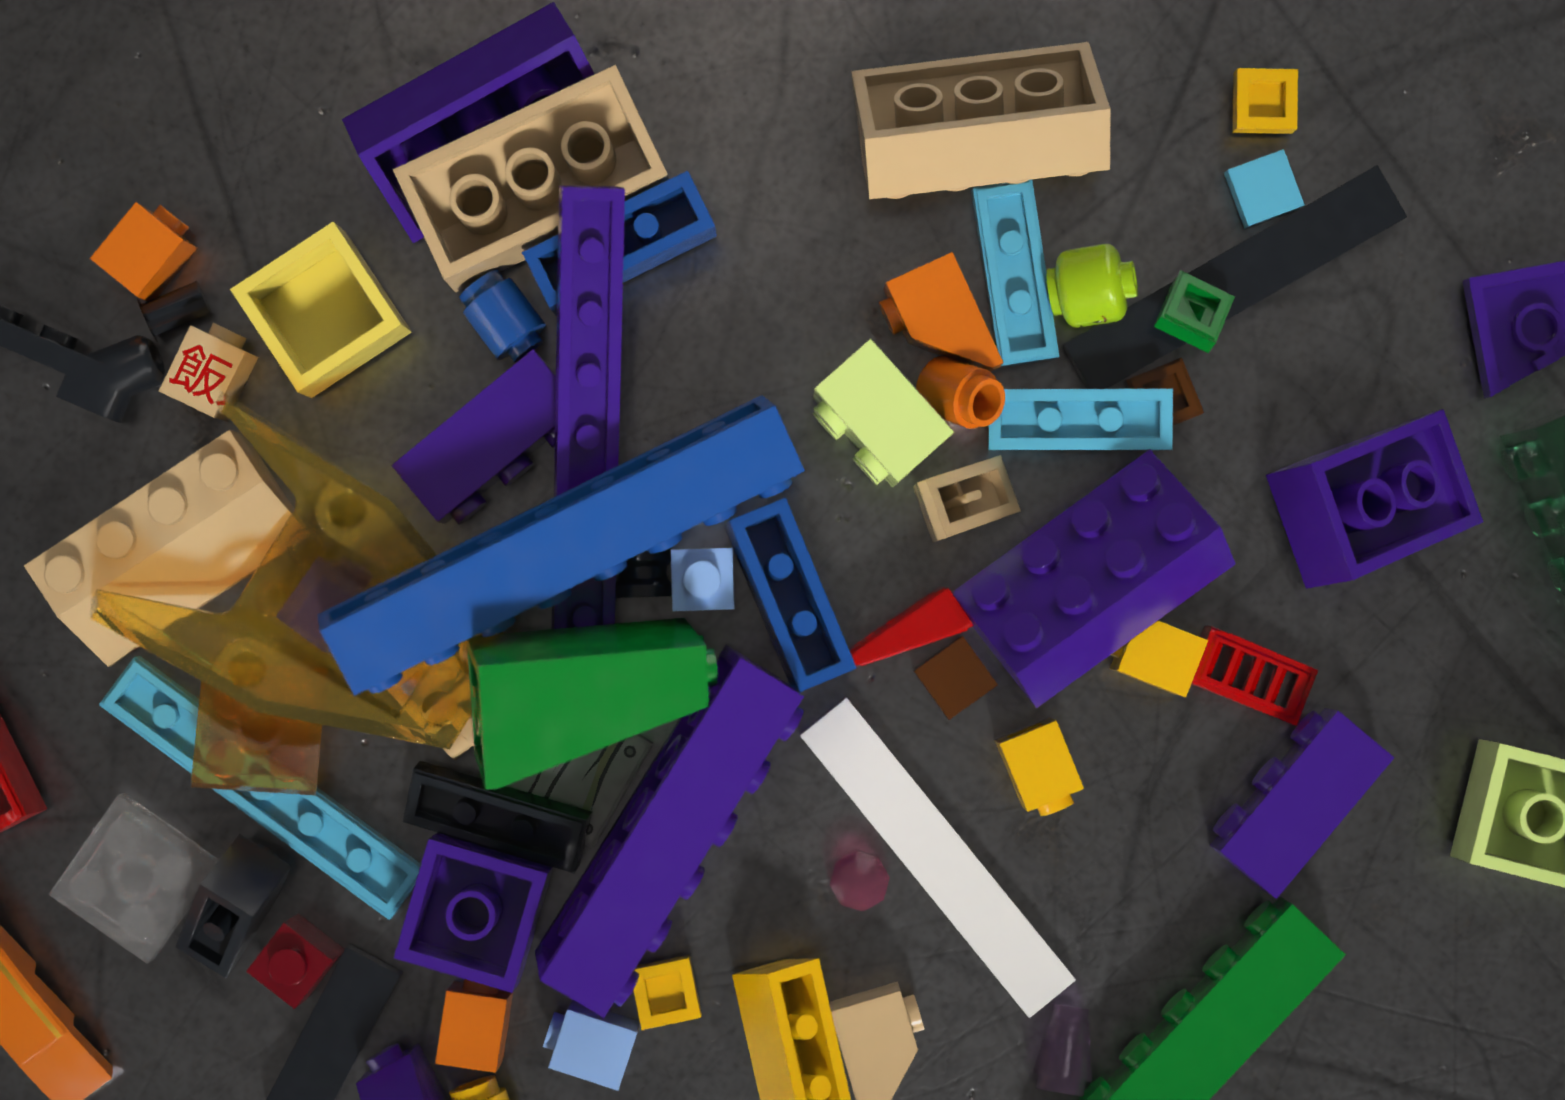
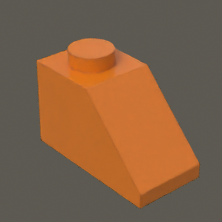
M953 252L885 283L884 292L887 298L880 301L879 306L893 335L903 331L908 344L939 356H949L990 372L998 369L1003 364V360Z

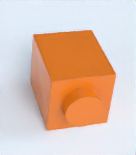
M135 202L90 259L135 296L149 301L159 297L198 248L183 237L189 226L160 204L152 212Z
M463 979V982L454 981L446 990L435 1064L496 1073L504 1058L513 993Z

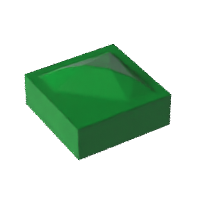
M1180 270L1172 282L1154 327L1209 353L1217 342L1235 296Z

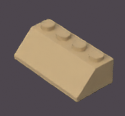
M1089 42L851 71L862 163L869 200L886 197L899 199L910 194L942 190L962 191L969 187L999 183L1020 184L1031 179L1064 175L1077 177L1089 172L1110 170V106Z
M616 65L393 169L443 279L455 293L467 288L490 271L497 269L501 272L524 261L523 251L558 235L559 185L625 188V201L669 180L664 165Z
M228 430L24 565V567L56 616L108 667H111L311 533L247 436Z

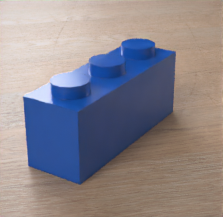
M688 170L625 201L623 283L717 237L715 224ZM558 235L522 252L549 308L556 316Z
M786 497L729 520L724 528L789 684L798 692H802L857 669Z

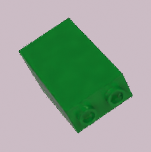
M685 618L503 633L489 637L480 635L467 639L474 756L485 789L501 788L709 707L708 687L716 686L718 681L717 660L714 649H706L703 636L698 635Z

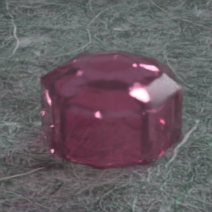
M854 849L835 860L829 884L842 906L865 911L884 900L890 877L878 855Z

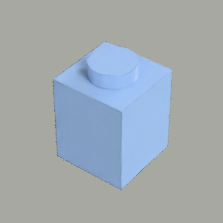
M733 548L671 550L672 611L735 609Z
M572 999L565 1015L554 1012L543 1044L544 1048L553 1050L548 1068L618 1091L640 1021L608 1011L605 1017H602Z

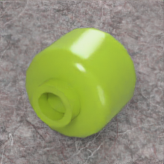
M1099 244L1065 250L1057 257L1056 266L1047 269V286L1054 316L1063 315V318L1071 327L1079 328L1117 322L1125 316L1127 298L1138 297L1134 262H1122L1118 250L1111 244Z

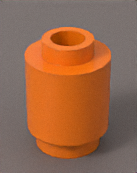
M938 356L929 361L922 369L916 384V390L942 419L969 429L988 426L995 422L1005 404L1004 388L992 372L949 356Z

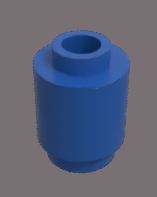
M496 269L483 275L468 286L459 296V299L466 307L463 312L464 316L497 360L510 356L513 362L516 363L532 349L536 350L542 345L543 340L539 334L546 327L545 322L513 279H504L499 270Z

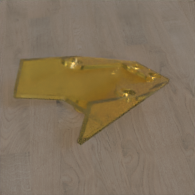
M222 391L216 400L220 413L230 418L295 496L293 512L239 598L229 610L217 613L97 589L91 598L90 619L257 712L450 749L471 716L466 640L459 643V651L450 658L434 665H427L423 661L403 671V678L394 686L378 693H370L367 689L354 696L319 630L317 614L437 554L390 498Z

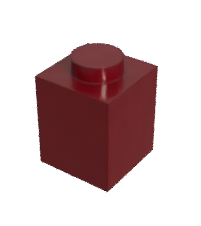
M298 913L281 925L246 972L293 1009H296L309 998L341 957L345 949Z

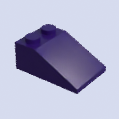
M1444 409L1313 455L1266 475L1306 589L1355 580L1483 522Z

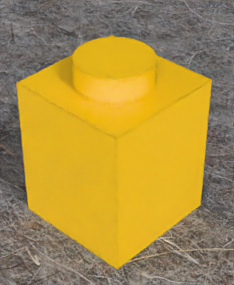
M1157 621L1111 654L1114 658L1110 669L1172 694L1186 697L1208 640Z
M1048 718L995 740L1022 808L1027 812L1037 808L1040 816H1046L1074 804L1071 794L1083 790L1084 786L1056 720Z

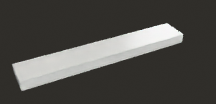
M847 697L800 734V737L1029 1018L1076 981L1074 976Z

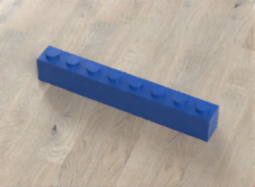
M760 395L317 614L319 630L354 696L367 689L370 693H378L397 684L404 676L403 671L423 661L427 665H434L450 658L459 651V643L479 633L483 637H489L508 629L515 623V615L535 605L539 609L552 607L571 595L572 591L570 588L592 577L594 581H602L617 575L627 567L626 560L646 550L649 553H658L673 547L682 540V532L702 522L705 526H711L729 519L738 511L736 505L756 495L759 498H769L785 491L793 483L791 478L805 470L776 406L763 395Z

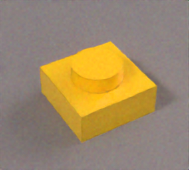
M1237 68L1233 73L1232 133L1293 134L1297 130L1298 69Z
M690 955L636 966L634 971L639 973V978L633 991L641 1030L702 1017Z

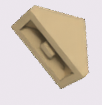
M1001 455L922 480L913 486L932 543L1021 512Z

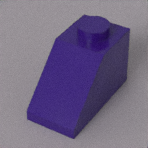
M396 1043L373 1055L365 1061L370 1070L366 1071L356 1082L360 1100H449L419 1043L405 1051H402L399 1044Z

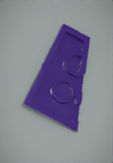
M1565 261L1476 276L1462 281L1484 399L1494 396L1510 387V385L1565 356Z

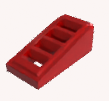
M939 586L851 646L849 651L855 665L864 666L965 632L974 625L950 589Z
M1205 625L1200 637L1208 640L1192 685L1297 726L1319 670L1216 627ZM1225 646L1232 649L1222 677L1218 681L1210 677L1221 649ZM1245 654L1254 659L1242 689L1239 690L1232 687V684ZM1265 663L1275 666L1263 699L1253 694ZM1288 671L1298 676L1287 704L1283 708L1274 703Z

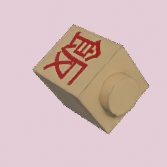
M213 323L208 333L190 325L159 392L213 418L228 422L258 357L242 350L247 338Z

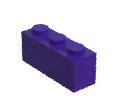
M532 349L391 465L437 522L447 524L451 519H454L458 525L464 523L487 503L482 497L484 492L499 480L505 486H508L521 477L534 464L528 456L545 442H548L552 448L555 447L556 375L540 355Z
M1324 708L1320 714L1315 710L1307 714L1291 734L1290 738L1296 743L1281 760L1273 757L1259 770L1252 781V785L1257 788L1242 807L1237 803L1229 807L1213 828V831L1218 836L1210 846L1264 892L1276 899L1394 759L1390 753L1338 710Z

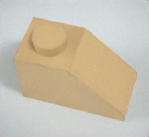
M898 981L829 1002L836 1035L856 1100H892L918 1051L913 1033L925 1030L915 995L902 997Z

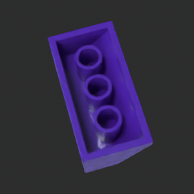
M552 2L346 116L342 121L359 158L409 238L415 243L424 238L393 169L595 75L574 33L556 4Z

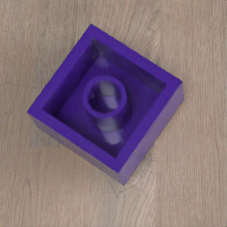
M436 833L428 839L394 959L513 993L521 982L554 867Z

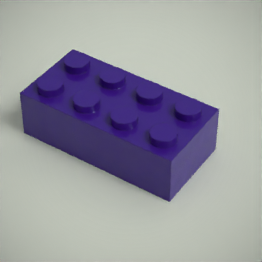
M1149 449L958 587L952 594L973 623L975 631L1033 705L1038 708L1236 563L1220 525Z

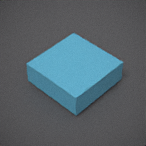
M1284 149L1233 167L1224 173L1244 229L1296 211L1305 206Z

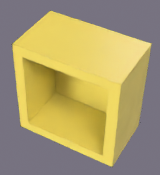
M331 222L230 289L296 391L310 398L321 393L412 333L348 234L335 222Z

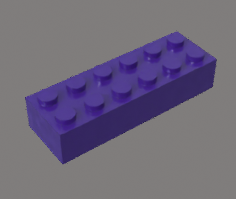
M728 645L724 646L716 659L718 681L716 686L708 687L709 707L683 716L678 720L535 950L540 981L602 1017L606 1016L613 1003L622 1006L626 1002L639 978V973L634 971L646 950L654 953L661 946L672 925V920L667 918L679 897L687 900L694 893L705 872V868L700 863L711 845L714 844L720 847L727 840L738 819V815L733 813V810L745 791L753 794L760 787L771 766V762L766 760L767 755L778 738L786 741L792 735L803 716L804 710L798 707L804 698L802 694L785 680Z

